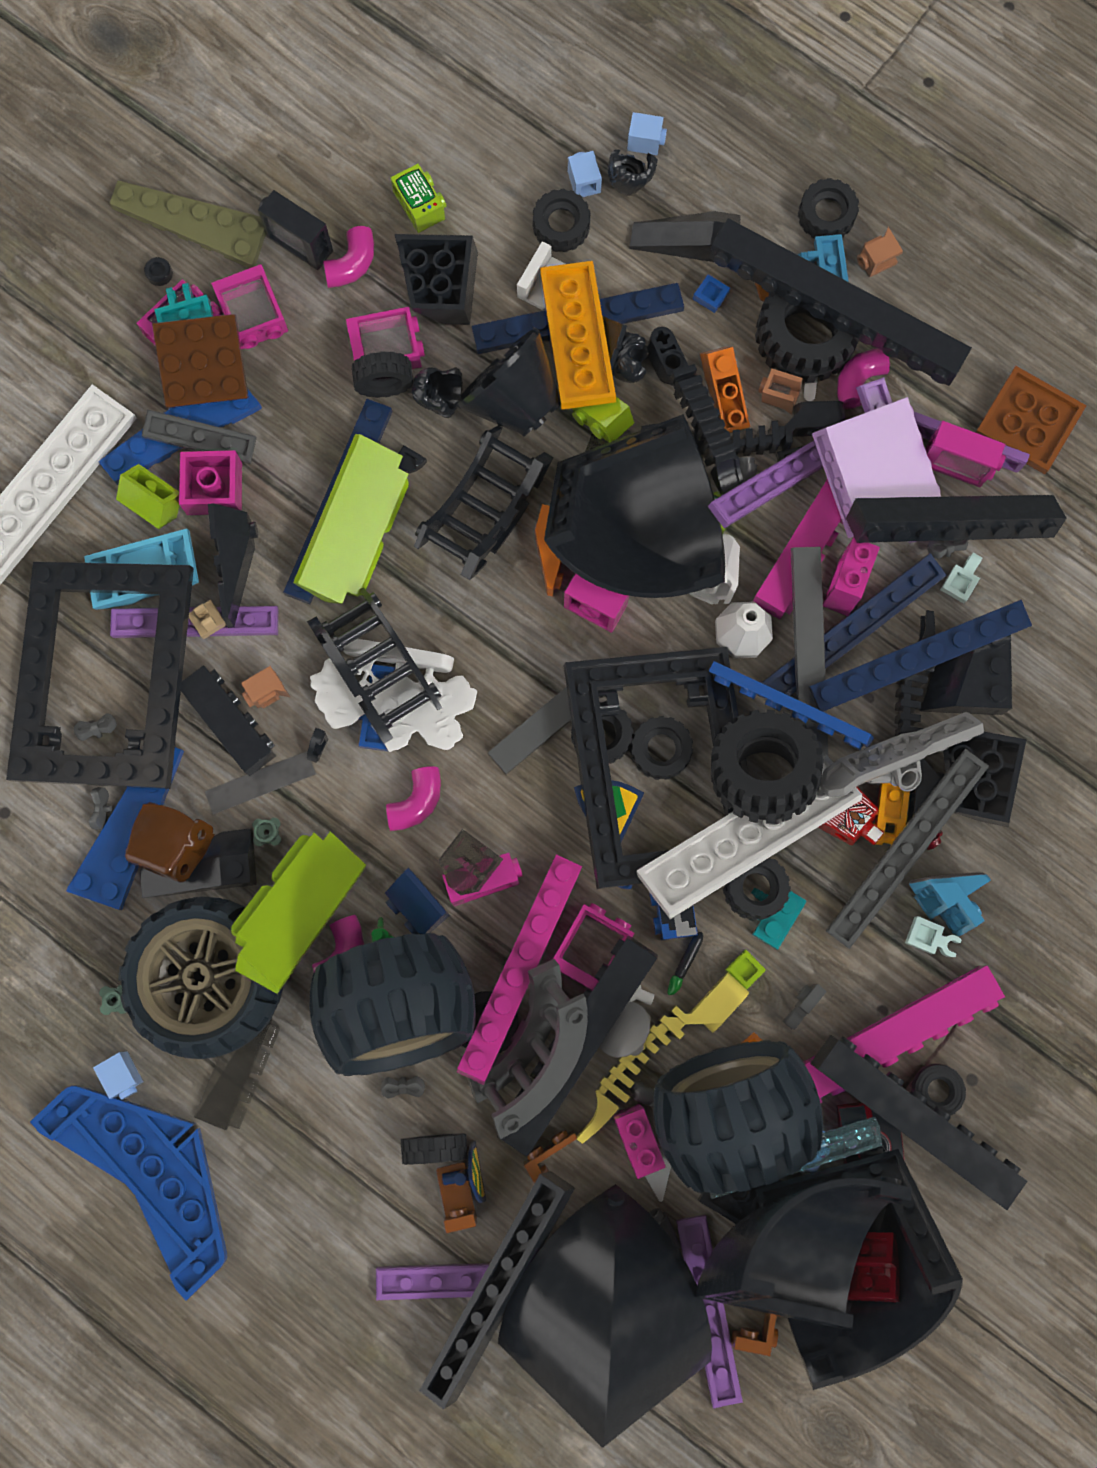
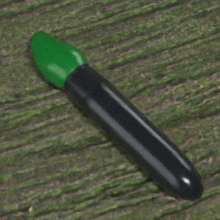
M698 932V935L693 936L678 964L675 975L671 977L667 992L669 996L674 995L681 988L682 979L687 974L702 945V932Z

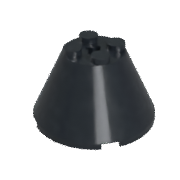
M536 327L515 341L504 355L505 358L499 360L497 357L464 390L458 398L460 401L455 402L460 409L521 434L523 437L532 429L535 431L545 423L547 419L544 416L549 411L551 413L554 412L561 403L542 337Z

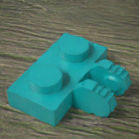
M184 283L182 284L185 301L178 302L175 290L172 287L167 288L166 293L169 305L154 309L157 322L213 317L210 299L207 294L194 298L190 284Z
M754 888L751 892L759 901H763L768 897L766 893L757 888ZM792 891L789 892L788 902L783 905L782 910L766 919H758L760 922L752 934L775 950L779 949L807 902Z

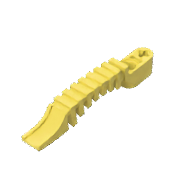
M727 972L690 1013L685 1014L677 1006H673L670 1012L675 1017L662 1015L658 1019L660 1023L656 1026L652 1024L647 1040L644 1043V1049L647 1048L656 1054L659 1048L652 1042L656 1038L663 1045L667 1046L671 1042L665 1035L668 1030L677 1039H681L684 1035L681 1029L685 1024H704L713 1033L744 1001L749 991ZM643 1052L637 1056L629 1055L618 1058L620 1062L617 1066L612 1065L608 1070L610 1074L600 1079L599 1082L601 1084L595 1091L597 1096L596 1111L590 1122L577 1135L579 1142L583 1144L592 1137L619 1109L613 1101L604 1095L607 1090L611 1091L625 1103L629 1100V1095L613 1083L616 1079H619L627 1087L631 1088L634 1082L622 1072L628 1068L637 1076L641 1069L632 1061L638 1058L645 1064L649 1058Z

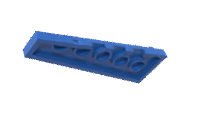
M248 390V399L171 407L164 414L222 428L229 423L234 424L262 409V407ZM141 429L102 458L99 463L112 480L119 485L122 473L137 464L149 469L154 464L161 463L170 458L172 453L182 449V447L142 438L143 429Z
M713 661L709 672L715 675L714 681L726 687H729L731 683L741 687L739 693L755 699L756 695L766 699L765 705L777 711H781L783 707L792 712V718L796 720L799 718L805 723L810 720L818 724L816 729L833 736L835 732L844 736L843 741L858 750H861L862 746H871L874 738L870 733Z
M176 747L171 784L184 753L182 749ZM127 787L70 882L66 892L122 910L139 868L137 865L129 863L125 857L133 824L143 804L152 802L163 805L169 789Z

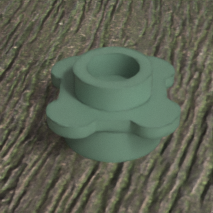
M256 819L253 822L252 826L255 836L253 843L256 846L261 847L264 844L276 846L281 842V837L279 836L281 822L279 819ZM268 829L269 834L265 835L264 831Z
M119 985L117 988L102 987L99 992L102 997L100 1012L104 1015H109L111 1012L126 1013L120 996L123 995L122 985ZM113 997L117 998L115 1003L112 1002Z

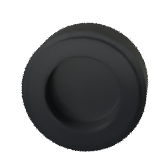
M152 258L144 267V273L148 281L155 286L166 285L172 279L173 270L169 262L164 258Z

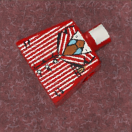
M856 787L862 793V800L817 828L851 846L854 845L860 836L875 845L885 833L872 823L877 817L879 810Z

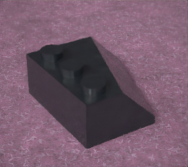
M394 234L412 311L442 324L470 325L478 250L473 235Z
M1011 635L935 665L919 712H968L969 714L1003 715L1011 710Z
M984 731V733L972 737L968 741L960 742L943 750L946 772L963 749L968 750L989 766L954 813L980 822L1009 827L1027 739Z

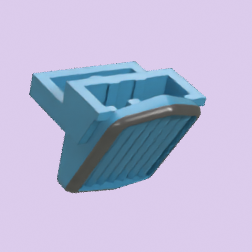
M974 872L930 876L909 881V886L915 893L914 898L928 918L932 920L940 915L955 936L960 937L985 921L981 916L982 912L978 905L970 901L967 896L991 881L987 874Z

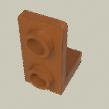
M566 1130L559 1132L551 1138L553 1143L544 1149L540 1145L531 1150L527 1156L528 1159L523 1163L534 1184L540 1174L549 1172L546 1165L540 1167L538 1163L575 1141L577 1136L573 1130L569 1133Z
M465 1162L439 1167L436 1170L446 1216L444 1219L446 1233L476 1227L477 1224L469 1181H466L461 1186L457 1184L444 1186L442 1180V1173L466 1169Z
M765 1313L762 1336L759 1335V1331L751 1328L741 1327V1331L732 1330L731 1344L735 1350L770 1356L772 1347L776 1348L778 1342V1329L775 1328L776 1316L779 1315Z

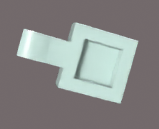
M973 552L967 558L963 567L956 564L940 590L962 603L967 602L980 580L973 573L980 564L982 557Z

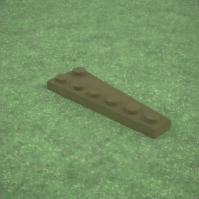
M117 181L109 203L113 210L141 222L149 223L162 231L172 232L178 235L180 239L195 242L201 248L218 252L224 255V258L247 268L256 266L266 236L260 216L122 181Z

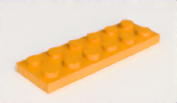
M593 261L540 267L561 410L615 403L616 393Z

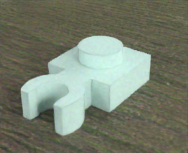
M916 916L912 922L905 944L929 954H935L936 949L939 948L944 956L956 957V953L949 951L947 945L950 941L961 943V939L955 935L943 936V926Z

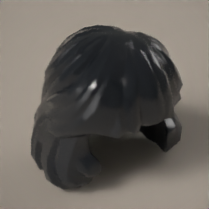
M615 149L609 158V181L618 193L631 196L651 181L656 171L658 159L655 155L648 153L646 169L645 163L635 159L634 155H619L621 150Z
M625 332L621 343V350L618 352L612 369V375L618 380L635 383L640 381L647 373L641 365L642 361L648 358V349L645 345L644 337Z
M434 367L421 370L416 374L412 386L414 400L425 409L432 410L442 417L451 418L457 409L455 402L460 401L458 398L462 392V372L457 367L445 371Z

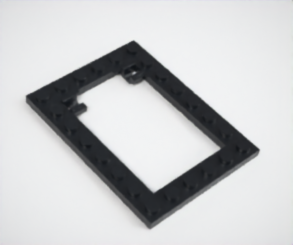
M33 562L6 780L13 782L171 789L194 573L192 566ZM61 592L160 594L145 730L126 729L125 738L128 739V748L123 749V753H115V757L64 755V751L60 750L62 739L61 727L45 726ZM43 736H49L48 745H43ZM141 740H144L143 750H140Z
M727 647L564 663V674L597 889L642 884V881L637 876V870L669 851L623 856L602 717L620 714L617 692L623 691V687L676 682V686L684 685V689L688 691V699L686 700L688 708L707 707L714 747V740L717 734L722 733V728L728 722L734 724V718L739 716L734 685L731 683L729 687H726L714 681L715 675L709 672L713 661L730 668ZM700 687H703L705 696H700ZM606 697L607 706H600L599 698ZM745 758L739 765L748 774ZM723 806L725 816L734 811L732 807L726 809Z

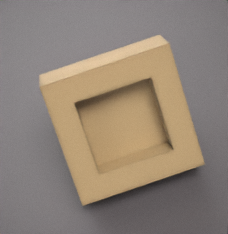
M212 600L204 604L202 603L189 613V619L203 640L226 626Z

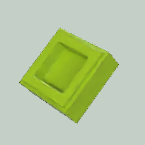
M745 949L725 971L731 974L747 990L766 969Z

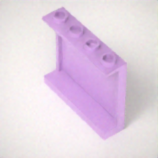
M908 397L812 433L848 538L854 537L846 517L855 498L941 497L940 487L936 483L932 464L927 456L923 437L917 427L914 410L909 403Z

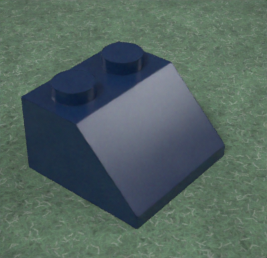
M409 868L385 892L389 898L385 903L396 915L400 912L408 920L404 925L411 934L431 933L450 916Z

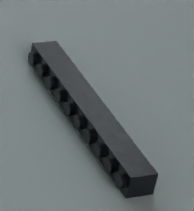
M729 218L712 244L709 258L718 266L733 270L742 279L751 280L761 285L765 291L776 293L785 298L789 304L800 306L809 311L815 318L824 319L832 323L836 329L843 332L847 331L856 336L862 343L877 347L886 356L905 362L909 368L916 371L920 370L931 376L932 380L937 383L950 386L972 347Z

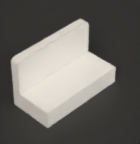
M543 241L541 242L517 283V298L541 310H546L540 267L565 264L551 257V245Z

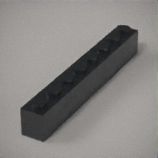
M1054 495L855 498L846 517L857 543L1054 538L1067 519Z
M629 935L625 941L619 938L610 952L614 955V958L609 965L603 963L594 977L598 980L593 990L587 987L583 993L587 1004L586 1037L581 1054L570 1077L553 1100L538 1115L515 1133H511L501 1139L526 1157L658 958V954ZM555 1037L548 1047L550 1052L552 1051ZM539 1061L530 1077L535 1080L545 1064ZM523 1088L520 1089L515 1099L524 1092Z
M832 1035L829 1036L810 1064L1005 1210L1010 1208L1028 1182L1018 1174L1021 1171L1018 1166L1007 1158L1001 1162L995 1157L998 1151L984 1141L980 1145L972 1140L975 1135L960 1123L957 1127L953 1126L948 1122L951 1116L936 1106L933 1110L925 1105L928 1100L914 1089L910 1093L901 1087L904 1081L890 1071L885 1075L878 1070L881 1064L871 1056L865 1054L862 1058L854 1051L857 1046L844 1036L840 1040Z
M552 1171L542 1173L537 1178L419 1390L443 1410L458 1400L501 1323L506 1307L519 1280L545 1244L575 1190L574 1186Z

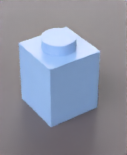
M633 112L627 151L650 153L658 156L659 145H665L667 129L662 128L664 117Z
M594 151L578 152L573 156H569L568 175L573 191L582 197L601 193L602 178Z
M128 1051L119 1052L93 1067L109 1099L120 1097L123 1100L136 1093V1086L143 1083Z

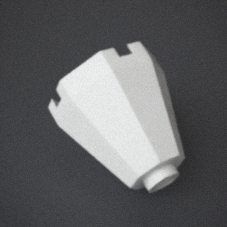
M722 534L725 551V582L714 588H706L689 593L691 596L709 604H718L719 600L724 599L723 604H730L738 586L740 546L728 534Z
M731 602L715 620L716 643L720 647H727L728 654L732 658H756L773 639L772 617L755 602Z

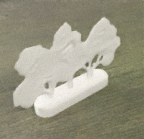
M357 638L344 646L343 652L349 656L358 657L380 642ZM397 647L360 668L358 675H361L362 671L365 674L359 683L361 687L366 684L369 687L379 680L371 671L375 661L396 664L395 670L406 664ZM405 647L417 667L426 670V674L423 677L427 683L433 682L442 697L438 698V701L442 708L437 711L433 704L428 701L392 724L393 727L388 729L393 739L386 742L385 746L389 752L398 750L408 745L411 735L418 731L428 745L449 750L454 747L456 742L463 738L460 724L455 720V716L474 708L477 690L470 688L469 682L466 681L464 676H455L446 682H438L433 676L434 671L448 673L452 670L453 657ZM331 659L325 660L322 671L310 676V686L317 691L315 703L319 710L325 713V719L333 729L352 725L360 716L365 714L358 704L363 700L360 695L357 697L353 696ZM368 675L372 677V683L366 680ZM405 677L374 696L376 699L371 703L379 715L383 712L387 714L424 690L420 683H415L408 677Z

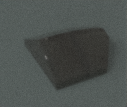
M462 829L439 858L438 862L443 869L448 886L462 896L479 892L503 861V858Z

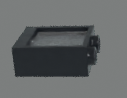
M275 190L268 197L262 199L258 213L267 238L316 270H319L324 261L333 252L326 223Z

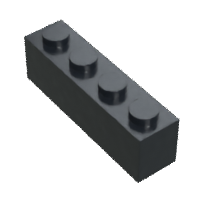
M203 665L182 681L181 692L244 773L251 776L276 757V754L272 751L275 744L266 733L260 735L255 727L259 724L249 712L242 713L238 707L241 701L232 690L228 693L221 685L225 681L215 669L210 672Z

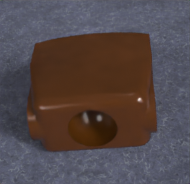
M148 802L143 804L133 824L125 853L126 860L144 870L183 883L190 877L193 870L206 854L215 835L213 834V827L203 820H192L176 809ZM202 830V834L198 838V833Z

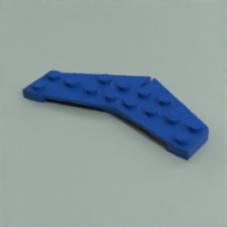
M79 1085L64 1089L30 1121L40 1134L52 1141H57L126 1184L133 1192L171 1272L169 1276L173 1285L185 1301L224 1265L227 1259V1250L201 1129H196L179 1147L176 1144L196 1123L121 1100L120 1098L109 1099L107 1094Z

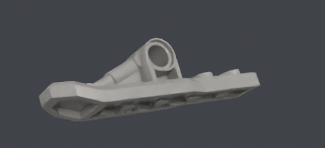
M964 712L922 730L900 734L836 760L823 771L820 788L829 797L845 796L858 785L865 782L868 784L891 783L903 791H912L921 782L920 760L930 754L943 751L950 746L968 741L972 737L984 733L983 723L968 712Z

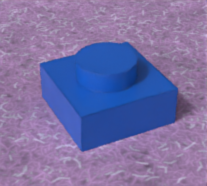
M708 274L694 293L693 300L715 313L729 294L730 287Z

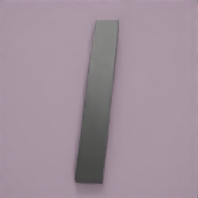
M821 547L791 548L796 699L818 709L809 686L826 680ZM808 720L806 730L811 728L817 735L816 741L821 743L823 749L822 756H828V734L816 729L818 724Z
M963 749L826 929L828 934L848 949L852 947L989 766L968 750Z

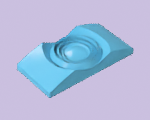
M188 529L84 556L85 563L190 565L194 568L192 586L199 583L190 530ZM90 593L92 606L95 610L132 605L144 598L160 595Z

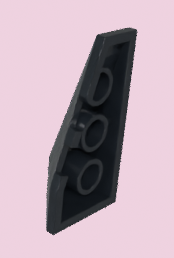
M712 211L634 222L629 249L714 262L709 258L714 240L728 218L740 224L741 215Z
M211 503L208 504L211 539H214L217 552H219V555L214 556V563L218 576L223 579L218 581L222 618L228 628H234L255 551L254 538H258V528L256 522L251 521L247 512Z
M252 829L224 831L215 835L206 854L193 870L190 877L183 883L141 869L142 898L257 885Z

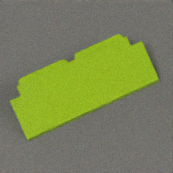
M355 434L296 574L294 584L324 602L343 604L346 594L357 597L362 595L359 590L363 587L367 589L383 550V535L391 530L409 486L408 473L398 469L403 458L402 455L361 434Z
M331 831L324 840L315 833L311 837L308 835L300 836L272 872L271 878L275 882L273 887L269 885L262 886L231 927V933L236 937L235 943L243 947L238 954L235 971L277 994L366 867V864Z

